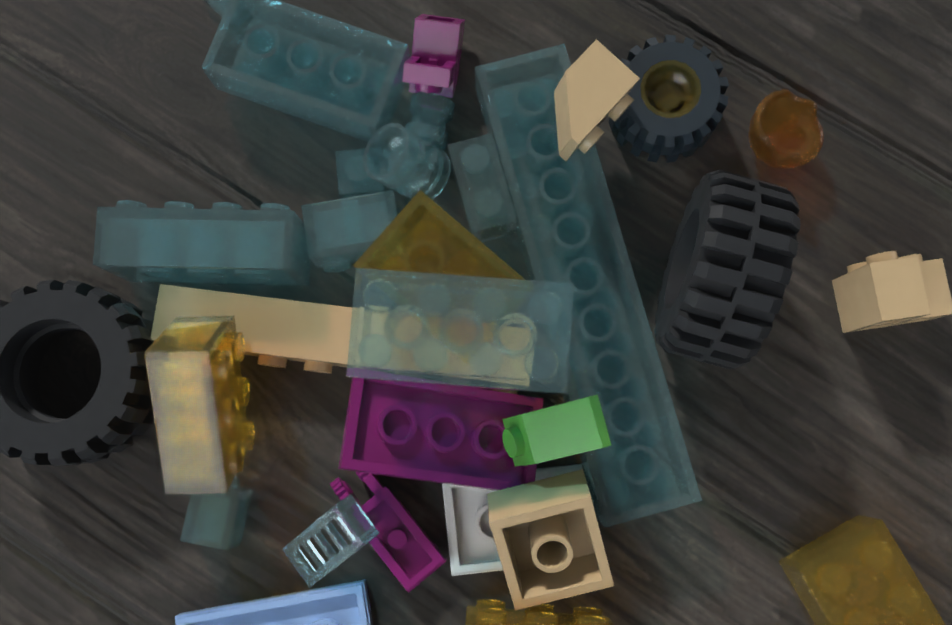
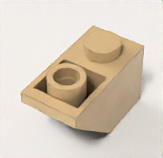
M597 39L565 71L554 91L559 156L565 161L577 149L586 154L604 134V131L599 127L607 117H610L615 122L634 101L629 92L640 79Z

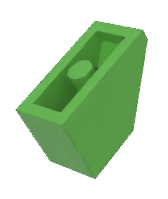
M598 394L502 419L505 428L502 434L504 448L507 454L513 458L515 467L538 464L612 445Z

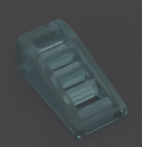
M350 494L288 543L282 551L310 588L375 538L379 531ZM332 521H336L351 544L348 545L332 524ZM322 529L325 530L340 551L338 554L322 534ZM312 537L329 559L328 562L324 561L311 543L310 539ZM301 546L305 549L307 554L318 567L317 570L314 569V567L308 561L306 556L300 550Z

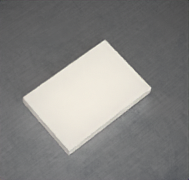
M582 464L536 469L535 481L581 470ZM442 483L451 576L503 571L489 524L487 493L494 492V490Z

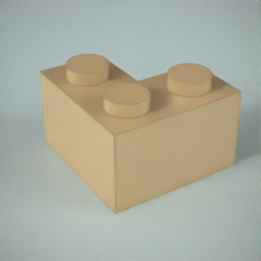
M897 251L883 252L866 257V262L847 266V274L832 280L843 333L928 321L952 315V298L942 258L923 261L921 254L898 257Z

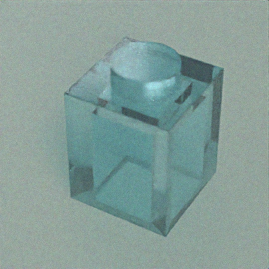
M213 473L211 474L210 481L193 482L180 541L223 550H230L241 545L253 489L240 487V478Z

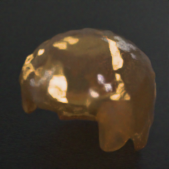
M787 89L775 91L766 96L758 104L751 118L748 133L750 147L757 159L773 168L779 169L803 166L812 159H815L822 149L824 142L823 127L819 123L817 116V104L812 100L798 97Z

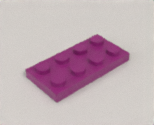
M356 368L352 376L338 469L494 491L534 482L537 464L515 467L513 458L507 454L502 439L503 430L505 429L502 419L542 409L543 399Z

